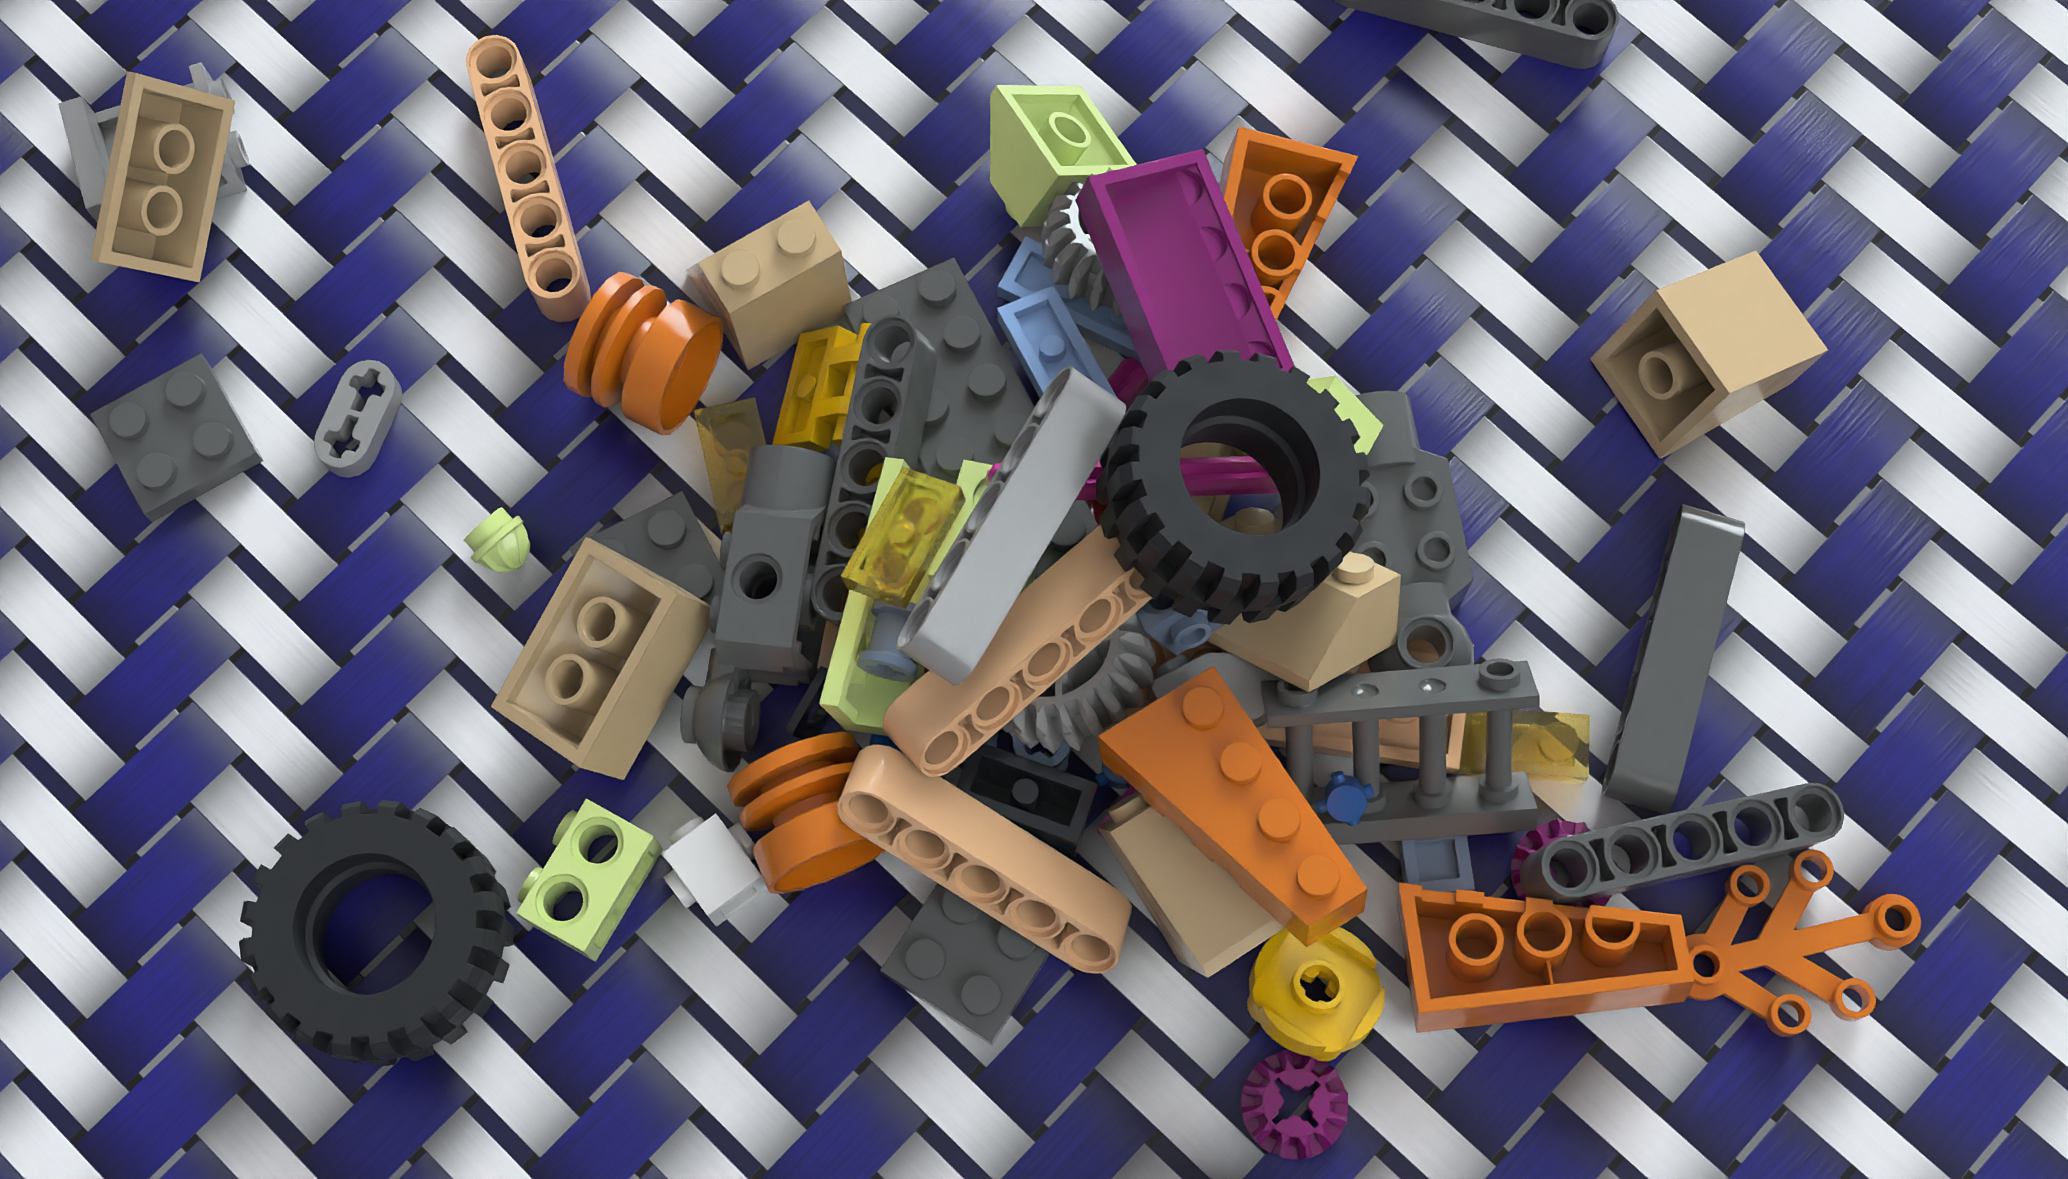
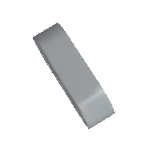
M360 361L346 370L316 431L314 439L315 452L328 470L337 476L348 478L359 476L372 466L401 405L403 396L401 385L390 369L379 361ZM376 380H378L384 393L381 397L371 395L365 404L364 399L358 392L361 386L371 388ZM352 434L359 447L356 452L346 450L340 458L333 445L336 441L347 442Z

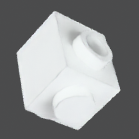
M716 813L706 821L702 817H697L684 824L671 836L670 842L672 846L662 852L673 868L663 878L686 909L697 901L716 927L767 890L762 875L751 862L755 859L752 851L755 845L739 822L727 829Z

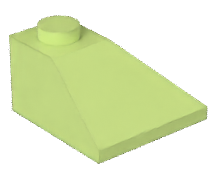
M996 85L990 94V183L1005 203L1008 214L1017 221L1020 227L1043 226L1049 206L1053 203L1055 195H1064L1072 182L1084 185L1088 176H1091V173L1097 175L1107 172L1109 167L1117 170L1136 165L1082 86Z

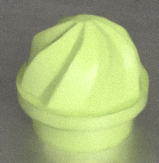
M502 507L497 509L463 540L474 551L470 558L475 563H479L496 572H509L519 569L525 563L530 550V541L523 525L524 521L519 516L512 519Z

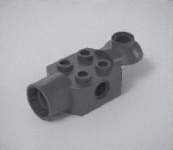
M1375 391L1355 395L1384 426L1367 455L1370 476L1361 487L1368 488L1371 493L1369 513L1360 521L1363 531L1350 552L1369 556L1373 559L1374 563L1401 574L1396 643L1367 659L1369 669L1372 673L1474 665V646L1466 628L1451 614V610L1463 601L1474 578L1448 458L1420 449L1410 398L1407 394L1398 391ZM1413 640H1425L1431 643L1437 650L1439 660L1432 663H1421L1415 660L1409 654L1407 643Z
M760 445L751 448L748 456L740 509L735 512L732 532H725L722 538L720 565L722 570H726L722 595L716 594L714 596L709 615L710 630L715 634L714 641L716 647L712 648L710 652L705 685L703 687L690 686L686 691L681 708L680 732L684 743L697 744L703 756L712 765L727 773L735 771L740 764L743 753L751 751L757 739L761 706L758 692L751 690L752 681L799 686L800 683L811 684L818 672L817 666L826 619L814 609L811 601V586L837 461L813 450L786 445Z

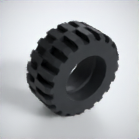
M1216 350L1208 363L1205 356L1196 354L1180 360L1173 371H1161L1149 381L1141 395L1136 397L1115 430L1100 459V464L1104 470L1096 480V500L1100 504L1108 505L1099 517L1104 537L1107 539L1116 537L1120 544V547L1114 553V557L1125 572L1134 567L1143 576L1144 581L1139 587L1155 600L1162 592L1175 600L1172 605L1173 611L1190 618L1198 609L1208 611L1207 620L1210 623L1230 625L1241 613L1243 620L1250 624L1268 620L1276 610L1282 612L1290 610L1301 603L1343 562V558L1354 548L1363 531L1360 521L1369 513L1371 493L1368 488L1361 487L1370 476L1368 458L1364 452L1356 453L1354 444L1361 437L1350 418L1344 421L1341 420L1335 411L1340 403L1327 389L1318 393L1306 383L1310 375L1295 366H1292L1288 372L1275 367L1277 359L1255 352L1249 361L1241 360L1240 352L1237 350ZM1196 443H1219L1239 449L1255 459L1268 472L1279 492L1283 510L1281 531L1263 535L1246 534L1226 528L1210 518L1195 503L1185 486L1180 468V449Z
M381 800L377 809L370 808L363 801L342 804L340 809L342 817L332 819L325 812H321L305 821V826L309 833L299 840L288 833L273 847L282 855L273 868L269 869L261 864L251 882L260 887L261 890L256 902L244 901L240 922L252 928L251 937L243 938L239 941L241 961L252 966L255 972L250 974L246 981L254 998L267 1003L269 1006L266 1015L279 1028L296 1036V1040L310 1047L355 1064L358 1061H365L374 1066L395 1065L397 1059L401 1057L417 1061L434 1055L433 1045L441 1040L451 1045L468 1033L463 1023L473 1013L483 1017L494 1001L488 998L486 994L493 981L504 983L510 966L509 963L502 959L504 947L513 945L514 925L505 918V911L511 907L506 889L497 882L494 876L497 871L487 857L455 827L446 824L439 816L422 808L411 811L402 802ZM401 874L416 880L428 891L433 899L435 908V931L425 958L408 978L388 990L371 995H362L345 990L331 978L324 957L325 933L334 910L353 889L371 879L385 875Z

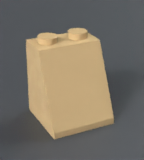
M810 201L803 203L686 269L689 278L711 313L721 317L724 333L747 370L754 368L796 344L801 333L822 329L845 316L842 306L852 302L842 251Z
M1755 250L1656 290L1590 360L1657 456L1661 459L1790 385L1824 355L1828 349Z
M1137 791L1123 798L1108 810L1112 819L1098 827L1180 963L1209 978L1285 928L1240 887V883L1216 861L1211 862L1193 845V840L1166 816L1162 817L1145 802L1140 792Z

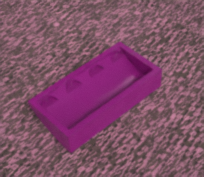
M1203 149L1088 176L1075 201L1149 381L1163 370L1173 371L1180 360L1196 354L1205 356L1208 363L1216 350H1237L1240 352L1241 360L1249 361L1255 352L1277 359L1275 367L1286 372L1292 366H1295Z

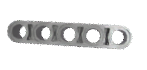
M1071 366L1065 367L1056 375L1044 391L905 622L896 642V648L954 686L959 685L969 676L1112 439L1115 430L1124 417L1126 411L1125 403Z

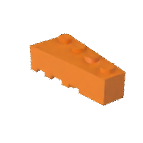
M1239 126L1224 159L1219 188L1274 318L1277 320L1358 156Z
M1214 666L1098 735L1102 763L1118 777L1122 776L1143 795L1145 802L1162 817L1166 816L1193 840V845L1211 862L1216 861L1240 883V887L1304 946H1310L1364 912L1367 887Z
M1398 883L1397 909L1416 1033L1685 1002L1694 983L1681 915L1591 905L1590 908L1556 905L1553 904V900L1526 897V901L1486 897L1484 892L1456 889V893L1425 890L1423 885Z

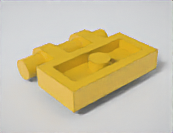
M871 323L860 325L858 337L839 325L800 334L772 445H786L821 452L829 450L832 440L834 445L841 447L862 342Z

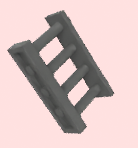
M1497 658L1475 665L1339 675L1310 692L1283 679L1261 681V694L1267 728L1285 727L1287 773L1337 845L1537 830L1538 808L1526 771L1512 772L1513 709L1540 707V695L1527 660L1512 661ZM1486 711L1485 773L1482 775L1446 777V714ZM1419 717V778L1417 780L1380 783L1379 720ZM1352 722L1353 777L1357 778L1363 786L1371 784L1375 796L1366 799V810L1360 817V823L1355 826H1348L1347 822L1335 820L1328 811L1320 813L1317 808L1316 801L1325 798V787L1314 788L1312 725Z

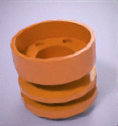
M618 272L604 282L582 313L568 346L564 362L563 381L568 390L580 396H592L595 403L602 407H613L622 400L621 410L625 418L659 435H670L683 424L694 410L716 367L724 333L721 317L685 300L677 299L667 306L664 290L652 285L644 286L642 279L629 273Z
M835 732L822 734L781 747L743 768L726 785L736 807H744L738 815L744 830L762 831L773 829L760 838L752 848L769 893L784 894L825 883L863 866L886 852V850L849 828L838 815V801L860 751L852 733Z

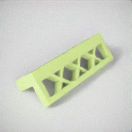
M885 457L819 702L845 730L887 736L883 729V719L886 711L897 697L923 676L925 667L913 660L912 662L918 667L915 680L900 682L874 676L857 666L860 652L868 650L876 617L871 612L874 599L891 597L917 604L930 582L928 573L956 486L953 484L919 481L904 459Z

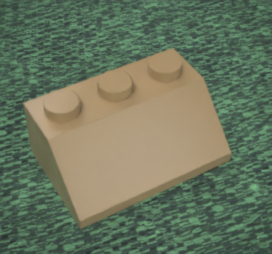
M127 71L91 254L92 261L200 282L235 100Z
M1250 507L1238 511L1234 516L1219 524L1237 532L1263 535L1281 531L1283 521L1274 518V515L1268 510ZM1349 552L1343 558V562L1314 591L1286 612L1276 610L1268 620L1250 624L1243 620L1240 613L1230 625L1224 624L1212 632L1206 641L1310 692L1396 643L1401 574L1374 563L1373 559L1369 556Z
M585 537L491 707L578 767L624 780L710 627L709 615L711 606L675 583L606 546Z

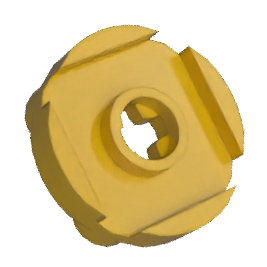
M1338 927L1308 947L1304 946L1287 929H1283L1266 942L1253 964L1249 977L1250 995L1247 1000L1248 1011L1251 1017L1261 1024L1262 1028L1273 1040L1288 1050L1301 1055L1311 1056L1318 1061L1336 1059L1342 1052L1359 1045L1370 1033L1382 1013L1385 991L1384 985L1380 989V979L1375 971L1378 963L1371 950L1359 938L1343 928ZM1317 976L1323 978L1328 983L1325 993L1333 1000L1329 1002L1322 1000L1318 1002L1312 1001L1305 995V989L1300 985V979L1311 983Z

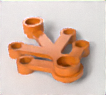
M1806 850L1790 862L1788 867L1789 880L1757 939L1731 945L1748 908L1763 901L1770 891L1769 878L1761 868L1755 865L1740 866L1727 877L1725 882L1726 895L1705 933L1686 936L1694 983L1687 997L1707 1001L1724 995L1766 1020L1770 1030L1779 1036L1792 1037L1803 1032L1809 1026L1812 1014L1808 1003L1802 997L1795 994H1784L1776 997L1740 973L1764 966L1829 1004L1832 1012L1838 1018L1849 1022L1860 1020L1868 1016L1875 1007L1876 996L1872 987L1867 982L1857 978L1843 981L1804 957L1867 941L1881 950L1892 951L1911 943L1917 937L1921 928L1919 911L1906 897L1897 894H1886L1870 902L1860 915L1794 930L1814 892L1829 884L1834 874L1833 864L1826 854L1818 850ZM1802 861L1814 862L1819 867L1821 876L1818 882H1810L1803 877L1800 869ZM1739 876L1751 877L1756 882L1758 891L1755 897H1746L1740 893L1737 887ZM1887 909H1895L1902 914L1905 921L1902 931H1895L1887 925L1885 921ZM1696 955H1706L1713 961L1714 973L1712 977L1700 976L1695 971L1693 960ZM1850 988L1860 994L1862 1007L1858 1012L1851 1011L1844 1005L1842 994L1845 989ZM1781 1004H1788L1796 1009L1798 1023L1795 1027H1787L1779 1020L1778 1008Z

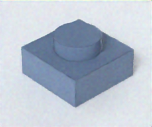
M1467 836L1398 841L1403 883L1423 885L1425 890L1456 893V889L1475 890Z

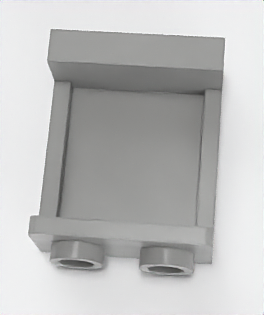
M201 62L189 66L193 83L184 85L185 87L232 100L223 79L213 81ZM81 96L58 103L85 208L98 223L121 105L94 113ZM237 130L229 131L216 200L247 191L241 168L250 165L246 148Z

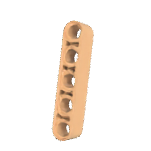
M499 35L485 36L477 40L469 48L466 56V67L525 281L543 315L556 322H570L582 315L591 300V292L533 85L515 43L507 37ZM500 69H509L505 75L499 78H489ZM513 121H525L515 130H503L507 124ZM527 173H540V175L530 183H517V181ZM543 225L555 226V229L547 236L540 238L531 237L532 233ZM557 279H571L568 286L559 292L546 291L548 285Z
M1101 524L1019 593L981 659L963 682L954 686L929 670L889 706L883 719L885 734L925 775L938 777L956 768L1152 599L1151 596L1139 587L1144 581L1143 576L1134 567L1125 572L1118 563L1114 553L1120 547V544L1116 537L1112 539L1104 537Z
M871 745L859 751L837 804L838 815L843 823L1070 966L1082 972L1093 974L1106 973L1114 969L1119 961L1132 909L1129 899L1120 890L940 776L929 777L925 775L904 753L884 745Z

